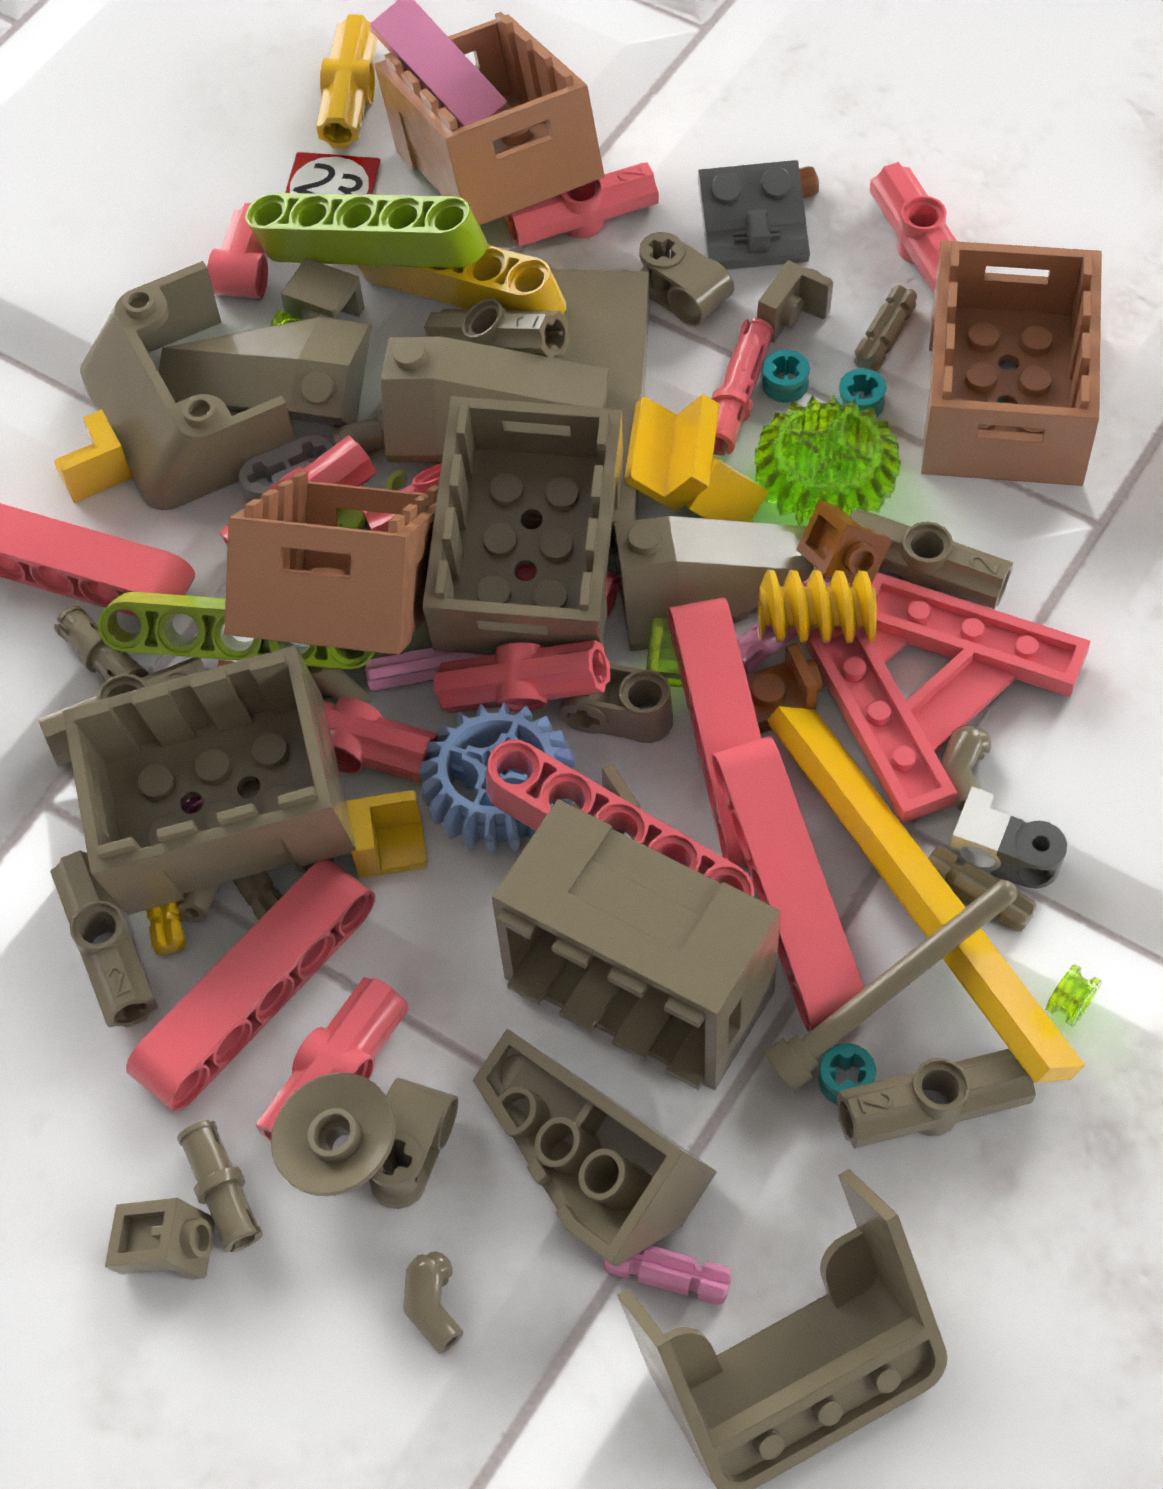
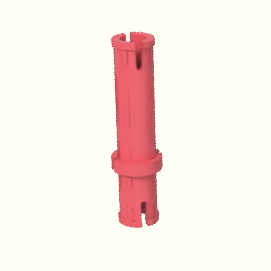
M752 318L751 323L748 319L743 322L722 386L714 392L711 398L720 404L714 455L724 456L725 451L728 455L734 451L740 427L751 415L753 409L752 393L760 375L766 352L774 336L772 325L763 319Z

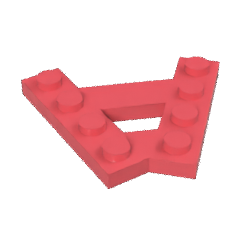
M877 572L872 583V587H875L877 604L874 643H869L864 627H858L852 643H846L841 627H835L830 642L823 643L819 628L817 627L811 630L804 646L810 657L816 662L822 679L900 822L903 824L955 805L957 791L935 754L936 751L949 741L953 732L964 727L1015 680L1071 697L1091 641ZM907 644L952 658L948 664L906 701L885 665Z

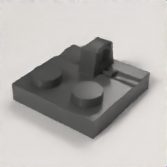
M798 160L698 170V186L707 258L717 261L726 270L785 264L788 260L794 263L809 261L810 249Z

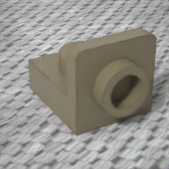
M788 260L758 300L757 318L763 319L772 325L774 329L772 343L775 342L786 326L791 328L795 325L802 311L821 319L826 318L831 309L832 279L814 269L805 268Z
M179 1198L116 1204L105 1267L119 1274L173 1270L192 1280L204 1279L207 1275L209 1257L214 1244L213 1232L215 1223L211 1215Z

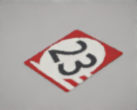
M297 152L285 193L372 195L381 160L372 157Z

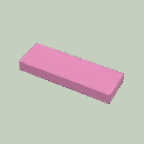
M397 0L370 23V31L402 63V66L419 80L422 88L427 89L438 100L439 106L441 108L445 107L456 118L459 128L503 112L507 108L508 101L415 0Z

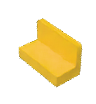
M702 394L676 415L645 396L637 401L624 476L626 484L675 512L707 489L710 483L720 404Z

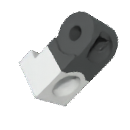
M972 786L949 846L950 850L961 856L959 862L965 864V862L970 861L995 877L1027 888H1043L1053 883L1059 874L1067 852V841L1063 832L1050 822L1038 820L1027 823L1022 819L992 809L991 805L995 794Z

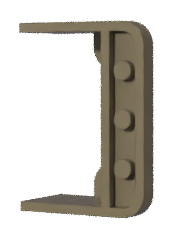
M204 261L124 293L116 302L80 367V374L85 389L96 410H103L119 440L132 479L143 500L152 508L159 510L175 509L238 482L240 468L246 461L295 440L287 405L282 395L233 416L220 398L209 394L194 395L175 403L153 363L149 352L222 323L208 269Z
M850 1169L840 1173L838 1177L857 1228L836 1239L827 1248L822 1257L820 1273L828 1294L724 1352L716 1355L708 1339L699 1330L691 1327H679L663 1333L630 1289L617 1294L651 1377L700 1465L717 1489H756L926 1392L940 1380L947 1365L946 1347L899 1216Z

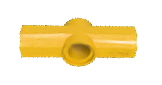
M349 14L343 22L337 23L330 58H324L321 64L320 90L322 100L316 129L318 139L326 141L332 148L347 149L352 142L359 140L365 105L372 104L374 99V58L378 39L370 31L371 22L366 20L364 15Z

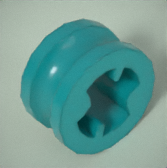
M786 349L778 350L764 360L762 387L769 398L787 403L794 402L805 395L809 386L808 376L810 367L804 355L797 351ZM783 373L784 379L777 378V374ZM792 373L795 375V378L788 380L787 374Z
M865 368L847 372L841 378L837 403L840 412L848 419L858 422L871 421L877 418L883 412L887 387L883 377L879 373ZM863 391L864 397H867L868 394H871V397L868 399H859L860 394L857 393L854 397L853 393Z
M843 1043L830 1048L824 1054L820 1064L818 1083L822 1094L828 1101L837 1105L836 1098L839 1091L873 1083L876 1075L874 1059L866 1049L856 1044ZM838 1066L844 1071L852 1066L859 1069L857 1081L860 1083L856 1084L854 1081L847 1080L842 1085L835 1082L837 1072L835 1067Z

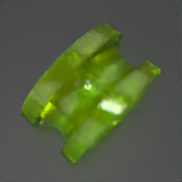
M1077 964L1072 965L1060 980L1045 1008L1051 1014L1055 1012L1065 1014V1023L1071 1027L1076 1025L1102 984V980L1097 977L1092 979L1084 978L1081 973L1082 968Z

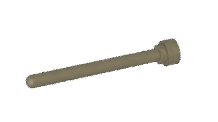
M1007 880L997 882L803 1038L800 1039L796 1034L787 1042L782 1037L763 1054L791 1090L796 1092L814 1078L811 1071L820 1065L817 1060L818 1057L1013 903L1017 897L1015 885Z

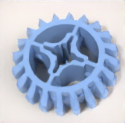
M504 701L498 709V713L488 714V710L480 703L477 709V717L469 719L458 711L457 718L455 719L457 728L440 725L437 733L439 742H427V760L421 762L419 770L422 786L420 787L422 800L428 806L431 820L435 824L442 823L444 833L448 836L449 840L462 834L463 844L469 850L480 840H484L486 849L492 855L498 847V842L508 841L510 848L517 852L520 847V838L527 836L531 839L536 831L501 811L490 802L486 793L487 763L491 751L498 744L505 741L521 740L533 745L572 769L575 768V758L571 749H567L566 738L562 734V730L552 732V724L547 716L533 721L532 712L528 709L527 705L516 715L510 714V708ZM508 769L499 774L502 780L510 784H520L528 779V776L523 771L517 769ZM454 779L465 782L466 788L475 792L476 798L474 802L467 800L452 786ZM559 799L569 805H572L571 800Z

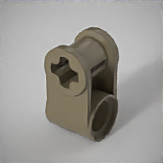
M657 232L646 236L640 243L639 257L643 263V268L640 271L649 272L650 299L675 314L683 323L689 326L701 324L733 294L734 282L728 271L717 261L705 257L682 242L677 236L671 233Z
M610 663V682L606 684L605 691L603 693L574 696L562 702L559 715L568 726L585 733H602L636 740L641 743H653L663 739L673 727L670 686L667 679L656 671ZM645 704L655 705L647 709L638 708Z
M396 1078L386 1095L392 1105L396 1122L393 1146L386 1161L379 1171L369 1179L372 1194L379 1203L388 1208L401 1209L417 1202L424 1193L438 1155L446 1145L454 1126L458 1110V1097L402 1078ZM399 1165H406L407 1168H405V1167H398V1166H399ZM385 1172L393 1173V1175H387Z

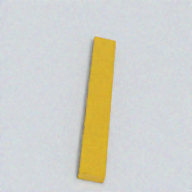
M778 706L767 720L769 726L928 938L961 912L965 906L817 711L814 709ZM981 928L942 958L1033 1082L1043 1083L1072 1080L1082 1070L1085 1064Z

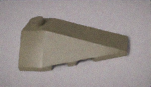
M317 317L163 347L158 372L175 403L194 395L209 394L220 398L229 411L243 412L282 395L291 420L341 426L357 422L372 326L367 323Z
M442 336L389 337L381 376L386 460L388 463L442 462L451 396L605 408L610 376L608 368Z
M677 516L614 522L617 573L620 576V592L630 651L673 646L668 621V607L725 597L729 605L733 624L748 618L749 611L758 608L759 587L767 570L775 571L780 586L784 585L790 570L798 571L802 583L806 581L813 570H818L796 550L806 526Z
M509 1029L505 1030L473 1079L474 1084L504 1132L514 1139L529 1163L527 1169L537 1184L544 1187L557 1208L555 1213L564 1228L614 1266L621 1265L682 1227L717 1173L716 1170Z

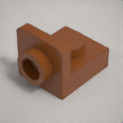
M819 500L796 550L825 576L832 577L836 570H841L845 573L848 583L853 584L857 572L866 571L872 584L891 545V539L884 533L860 526L837 505Z
M798 643L786 646L784 663L746 675L760 734L772 730L767 720L778 706L816 710L817 693L823 691L822 677L816 662L813 659L805 660Z

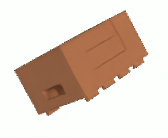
M496 13L494 20L448 36L464 55L474 52L475 67L508 101L507 108L503 112L464 127H458L456 118L445 107L441 108L439 106L438 100L427 89L422 88L419 80L409 70H406L391 52L384 55L385 60L374 64L397 153L413 171L418 169L442 196H456L467 201L479 226L605 177L587 84L509 14Z
M941 240L931 309L929 351H932L931 379L923 435L921 474L1083 486L1100 411L1102 251ZM986 266L1049 270L1048 277L985 273ZM1009 361L1014 363L1017 368L1007 371L1000 368L999 364ZM1004 398L1003 402L1009 403H998L997 401Z
M300 471L293 475L291 480H285L278 484L275 490L270 489L263 493L260 499H253L245 504L244 509L229 517L224 635L399 655L412 641V634L426 620L423 611V601L439 486L433 485L426 490V493L323 483L308 481V472ZM339 508L396 514L388 520V532L338 527Z

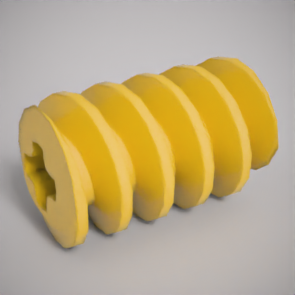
M767 570L765 572L758 593L759 642H761L767 626H772L777 642H784L790 626H795L801 643L807 642L813 626H818L823 643L830 642L835 627H841L846 643L853 642L858 627H864L869 643H874L877 620L875 587H872L866 571L857 572L851 587H849L845 573L841 570L834 572L829 587H826L822 573L819 570L811 572L806 586H803L799 573L796 570L788 572L783 586H780L774 570Z

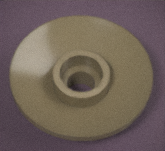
M331 1073L307 1082L288 1098L276 1117L271 1135V1151L277 1169L293 1187L310 1195L336 1196L360 1187L379 1171L392 1149L396 1131L392 1105L384 1092L374 1082L357 1074ZM349 1135L347 1141L341 1147L333 1150V1144L337 1138Z

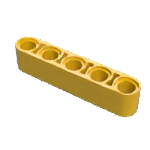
M487 245L484 255L476 263L462 268L358 265L365 279L371 283L463 309H471L477 303L486 299H495L506 310L560 311L563 315L566 311V300L550 267L545 261Z

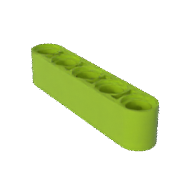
M270 193L253 201L245 215L247 224L267 256L277 262L302 263L305 258L322 264L462 268L476 263L482 258L487 249L486 238L468 202L456 196Z
M127 592L111 602L100 614L98 621V631L103 642L110 648L121 652L241 661L295 646L290 642L257 638L249 642H242L236 640L231 635H224L225 598ZM118 610H130L138 616L141 623L140 633L132 634L120 627L117 622ZM182 613L190 616L197 624V636L187 638L178 634L173 627V615ZM309 644L306 646H296L306 666L355 669L367 664L375 653Z

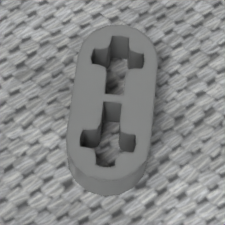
M308 435L249 459L240 468L238 476L244 499L247 503L253 499H260L261 495L278 480L299 466L304 469L311 464L306 461L307 459L314 458L316 460L331 449L333 444L322 436ZM266 478L272 484L263 487L258 480Z

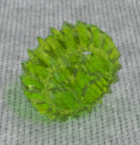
M834 394L828 403H819L812 395L806 407H802L792 401L787 409V414L775 412L771 425L763 426L758 448L755 449L754 464L757 465L756 481L769 491L765 498L766 503H777L776 508L780 517L794 512L798 526L811 518L819 500L837 505L849 516L857 508L880 513L885 498H891L892 493L895 491L896 477L899 476L901 465L897 437L891 436L889 422L877 421L874 408L862 412L858 411L859 406L856 399L847 405L838 404Z

